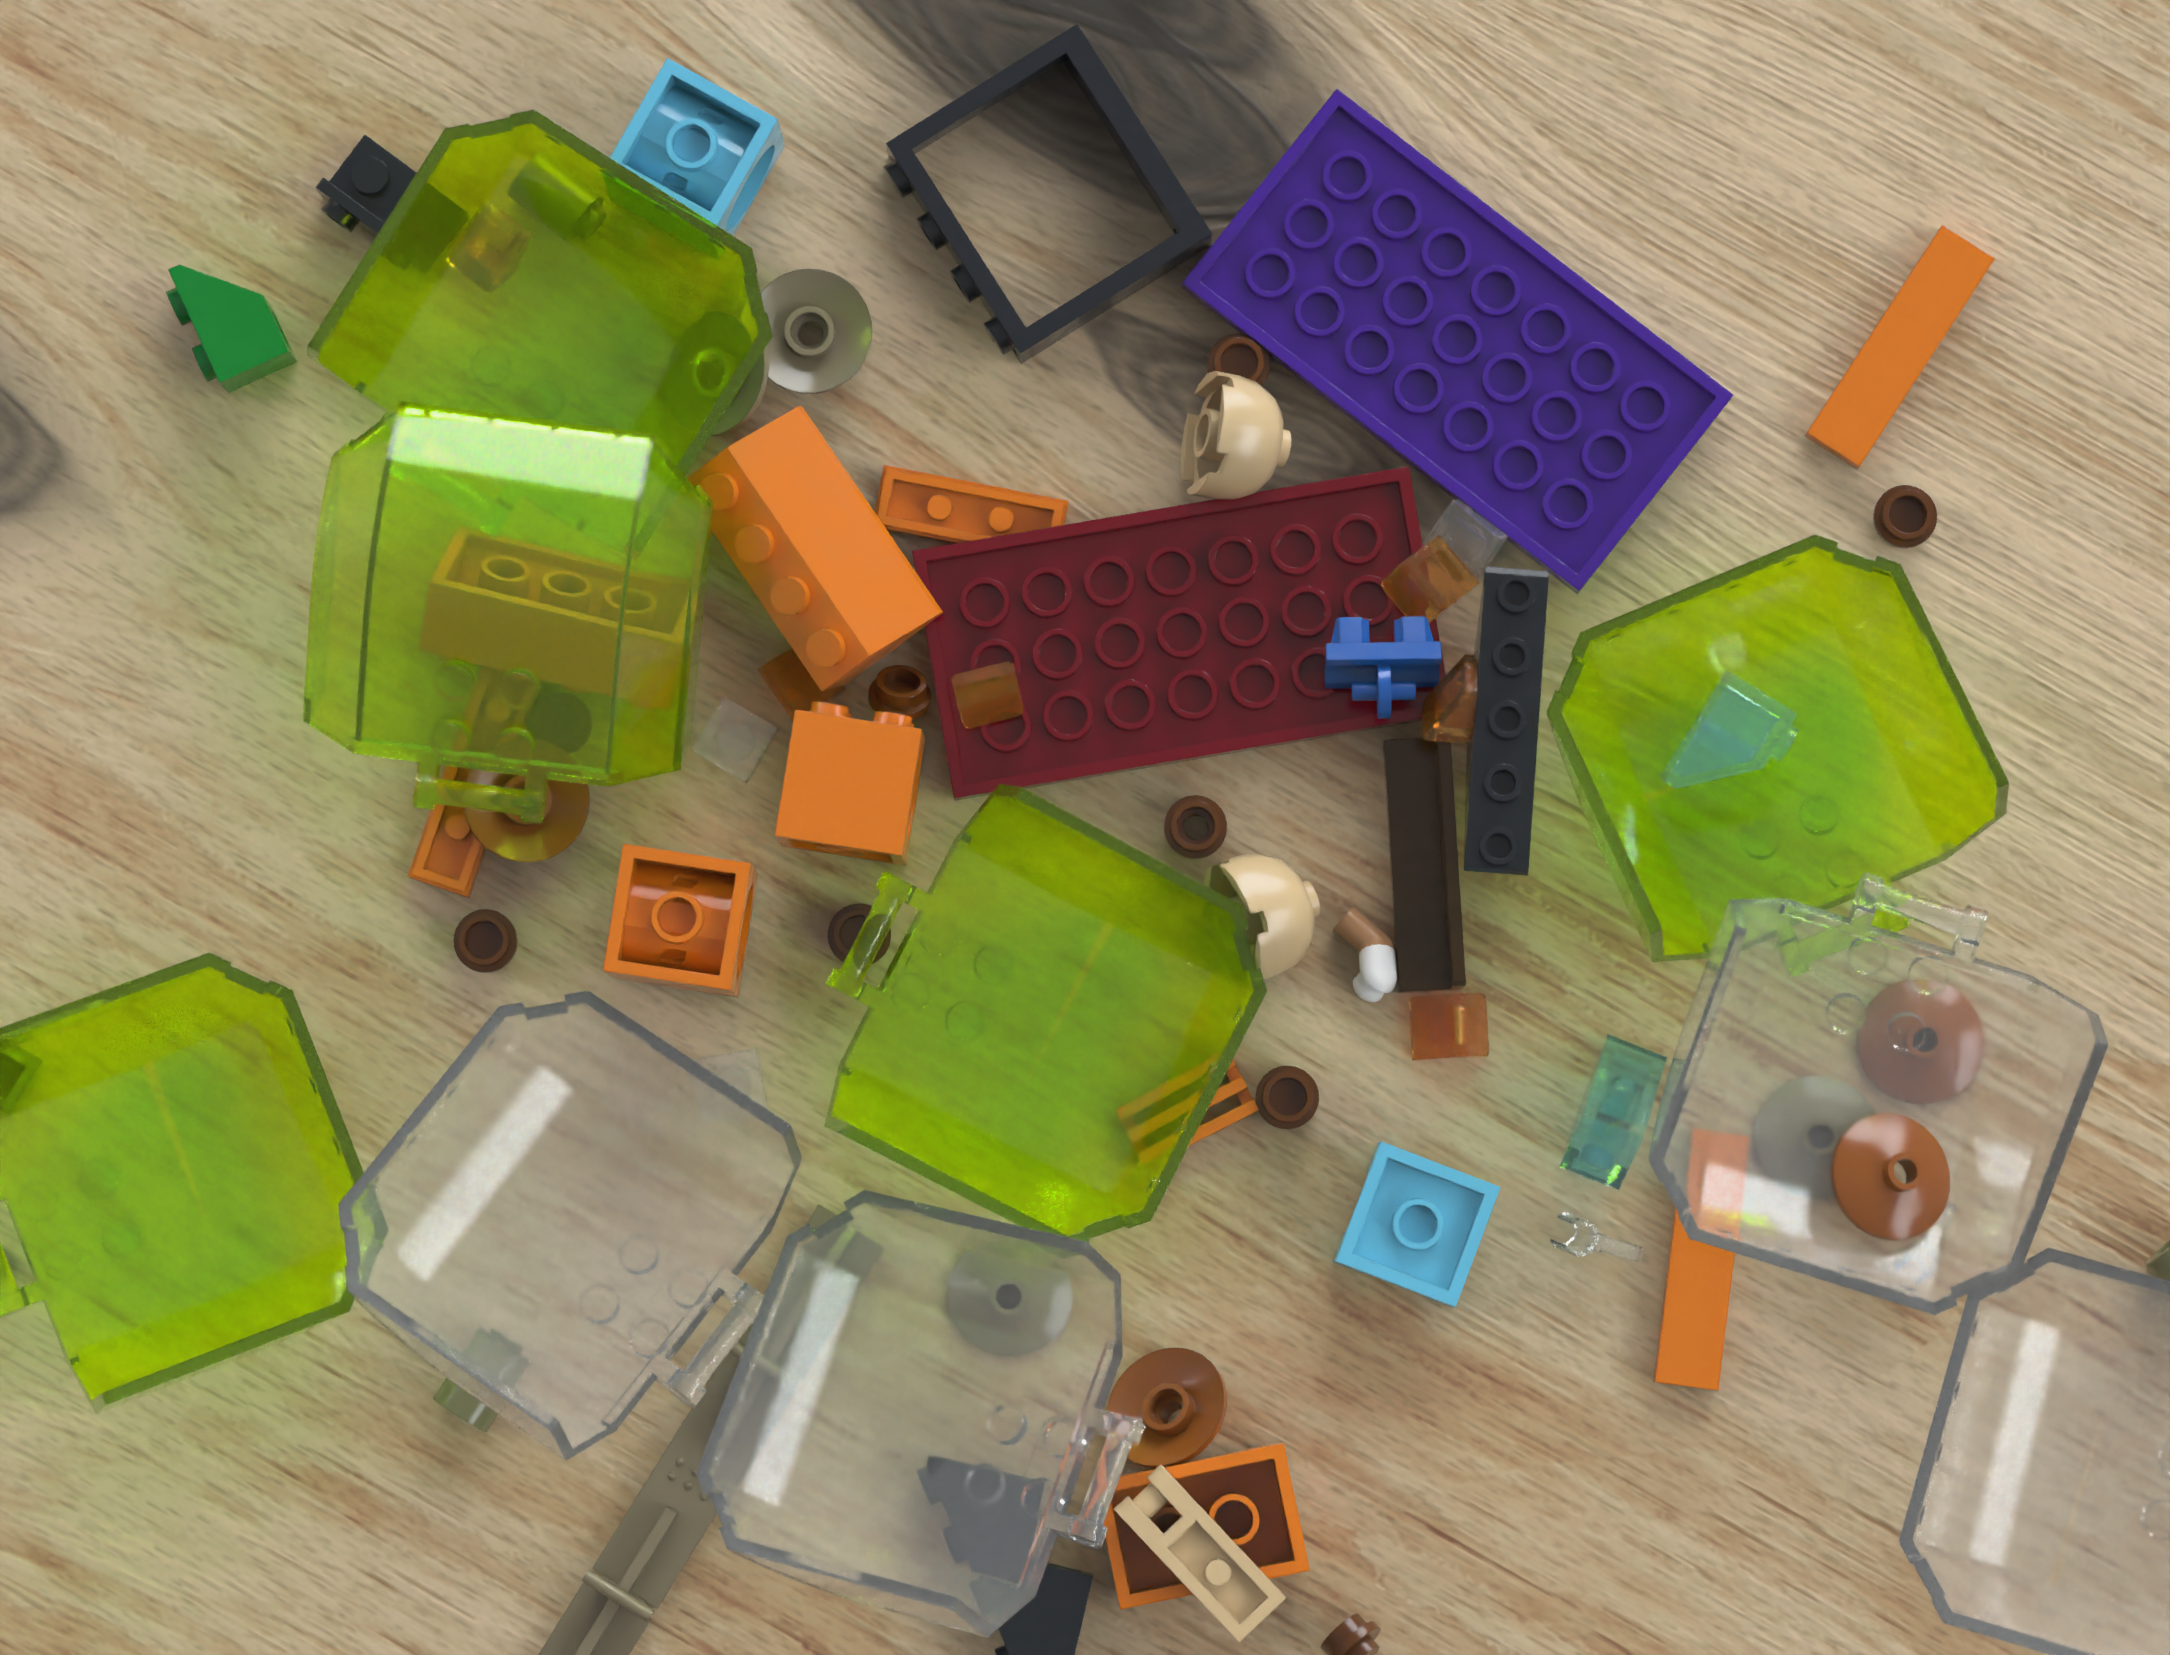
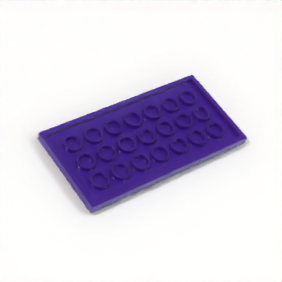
M1338 89L1333 92L1182 282V288L1238 332L1245 334L1268 352L1269 356L1542 568L1549 571L1551 575L1576 594L1585 586L1733 397V394Z

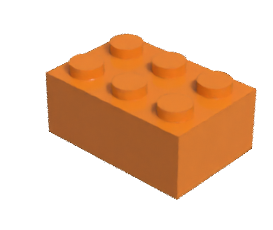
M1283 1442L1190 1460L1183 1464L1164 1467L1269 1579L1310 1571ZM1153 1468L1094 1480L1120 1610L1194 1595L1114 1510L1127 1496L1133 1500L1151 1483L1147 1477L1155 1470ZM1168 1502L1151 1520L1164 1533L1182 1515Z

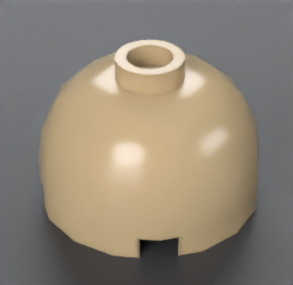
M1219 371L1209 372L1199 383L1194 394L1206 397L1200 415L1188 413L1185 422L1181 446V477L1183 481L1194 483L1186 490L1189 495L1209 499H1237L1256 493L1272 477L1276 466L1283 467L1286 464L1291 449V433L1289 430L1283 429L1282 412L1275 398L1257 382L1239 375Z
M1257 853L1236 856L1207 868L1204 879L1207 914L1219 911L1224 930L1227 934H1213L1228 968L1239 981L1243 983L1253 981L1252 983L1270 979L1295 966L1307 954L1315 931L1314 918L1319 916L1320 913L1317 893L1309 881H1302L1293 868L1282 860Z

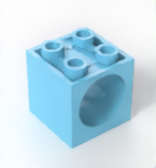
M667 58L604 168L616 194L724 253L782 152L785 143L777 118Z

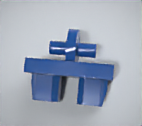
M1425 616L1401 617L1394 620V642L1370 643L1368 620L1361 617L1338 618L1335 621L1331 643H1326L1325 689L1352 688V701H1376L1377 718L1390 719L1391 700H1415L1416 687H1439V671L1442 660L1441 642H1433L1428 618Z

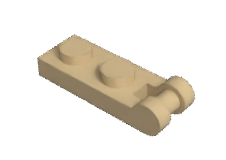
M1160 1464L1147 1477L1151 1483L1133 1500L1127 1496L1114 1510L1240 1643L1286 1599V1596ZM1170 1502L1182 1516L1163 1533L1153 1523L1151 1518L1164 1505Z

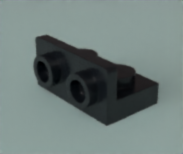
M367 135L362 137L330 181L322 178L315 187L321 197L327 201L321 210L328 217L349 232H352L357 224L377 238L371 247L399 269H402L408 261L423 272L467 214L466 209Z

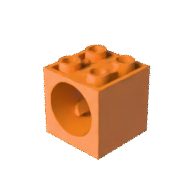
M814 701L811 702L810 712L795 709L775 830V837L781 846L906 866L926 745L922 729L914 728L912 717L897 713L875 711L873 721L852 718V714H849V707L838 704Z
M623 844L603 971L613 979L739 998L758 872L751 863Z

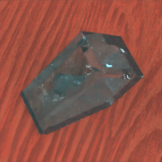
M1726 670L1659 777L1666 784L1677 789L1763 769L1770 757L1779 762L1787 753L1798 734L1799 729L1791 725L1798 714Z
M1609 1034L1607 1035L1572 1124L1559 1167L1580 1174L1587 1179L1598 1181L1618 1190L1620 1189L1644 1137L1667 1057Z

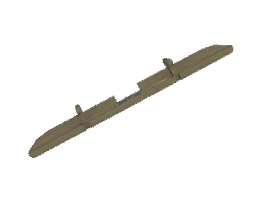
M818 1204L738 1335L728 1344L725 1349L727 1352L594 1564L593 1569L602 1574V1576L597 1575L591 1570L587 1571L582 1579L583 1584L538 1655H629L651 1621L650 1617L654 1612L652 1608L645 1604L648 1603L656 1609L659 1608L793 1392L792 1388L797 1382L795 1378L801 1379L883 1246L881 1242Z

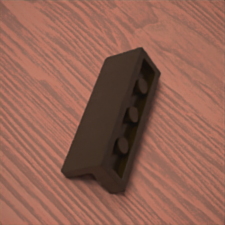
M1437 732L1435 737L1384 740L1383 755L1398 993L1462 990L1466 986L1450 732Z

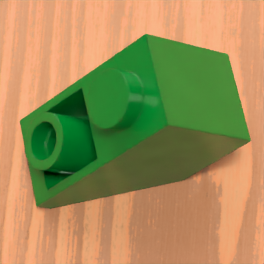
M180 264L168 269L176 287L166 291V294L181 325L192 322L201 344L192 347V351L207 382L217 378L219 383L230 393L297 362L272 305L262 294Z

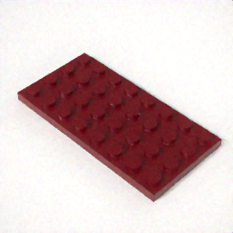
M1409 466L1260 491L1237 499H1213L912 551L915 572L943 611L940 616L925 626L955 801L1448 717L1453 714L1443 655L1439 671V687H1416L1415 700H1391L1390 719L1377 718L1376 701H1352V688L1325 689L1326 643H1331L1335 621L1338 618L1361 617L1368 620L1370 643L1394 642V620L1401 617L1425 616L1428 618L1433 642H1440Z

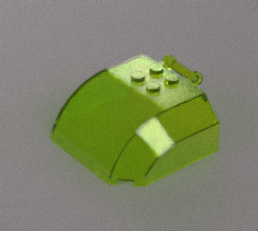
M529 110L510 114L508 118L470 126L468 123L444 129L307 346V355L359 395L413 428L389 467L388 471L403 481L407 476L476 518L482 522L479 528L496 538L522 496L571 528L633 558L643 545L773 335L768 314L764 310L756 276L758 271L753 250L750 246L539 112ZM430 439L503 484L505 487L497 500L494 501L422 456L421 454Z
M406 401L399 402L386 412L378 423L356 440L351 439L335 451L331 458L322 499L312 570L303 721L354 754L417 762V775L413 792L414 808L434 810L435 804L508 813L521 815V822L542 824L548 779L611 787L681 770L693 731L714 502L699 484L693 486L669 458L671 451L656 434ZM440 765L526 776L525 789L439 779Z
M1818 535L1807 537L1580 632L1571 652L1572 660L1559 691L1555 690L1547 709V717L1558 750L1580 806L1652 962L1714 958L1771 934L1777 945L1782 962L1792 977L1808 970V962L1885 930L1890 935L1909 927V922L1892 882L1947 860L2007 812L2008 779L1901 564L1877 556L1874 561L1838 548V542ZM1871 892L1876 907L1798 939L1792 924Z
M999 784L955 837L927 892L897 876L883 871L875 886V889L880 891L841 969L833 968L826 985L868 1006V1009L839 1063L824 1127L1063 1249L1069 1250L1089 1243L1090 1238L1122 1227L1129 1229L1152 1220L1267 993L1261 969L1256 967L1245 932L1249 928L1242 905L1022 787ZM902 903L917 910V913L877 989L863 982Z
M210 952L0 1028V1202L5 1201L35 1279L34 1283L18 1288L0 1242V1318L44 1302L66 1362L96 1414L256 1353L348 1313L357 1296L359 1284L370 1259L377 1250L386 1229L293 990L271 980L267 983L230 966L232 962Z

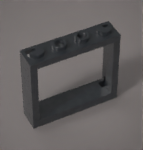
M1078 24L886 143L888 157L891 162L883 167L891 178L895 189L902 198L910 193L913 194L925 213L917 218L923 233L936 251L943 246L947 247L958 265L950 270V273L960 291L969 303L977 298L980 299L991 316V319L983 324L992 341L997 344L1003 355L1012 350L1021 364L1211 246L1212 232ZM1064 62L1175 235L1026 328L915 154Z

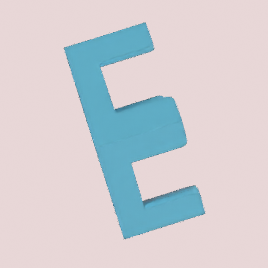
M1380 1141L1375 1148L1366 1172L1368 1173L1347 1230L1343 1233L1333 1263L1374 1276L1421 1294L1422 1297L1448 1307H1456L1501 1187Z

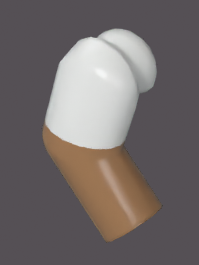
M1352 907L1334 927L1333 931L1359 952L1360 973L1352 982L1355 993L1364 1001L1377 1002L1381 1000L1384 993L1392 992L1397 981L1395 945L1384 932L1355 907Z

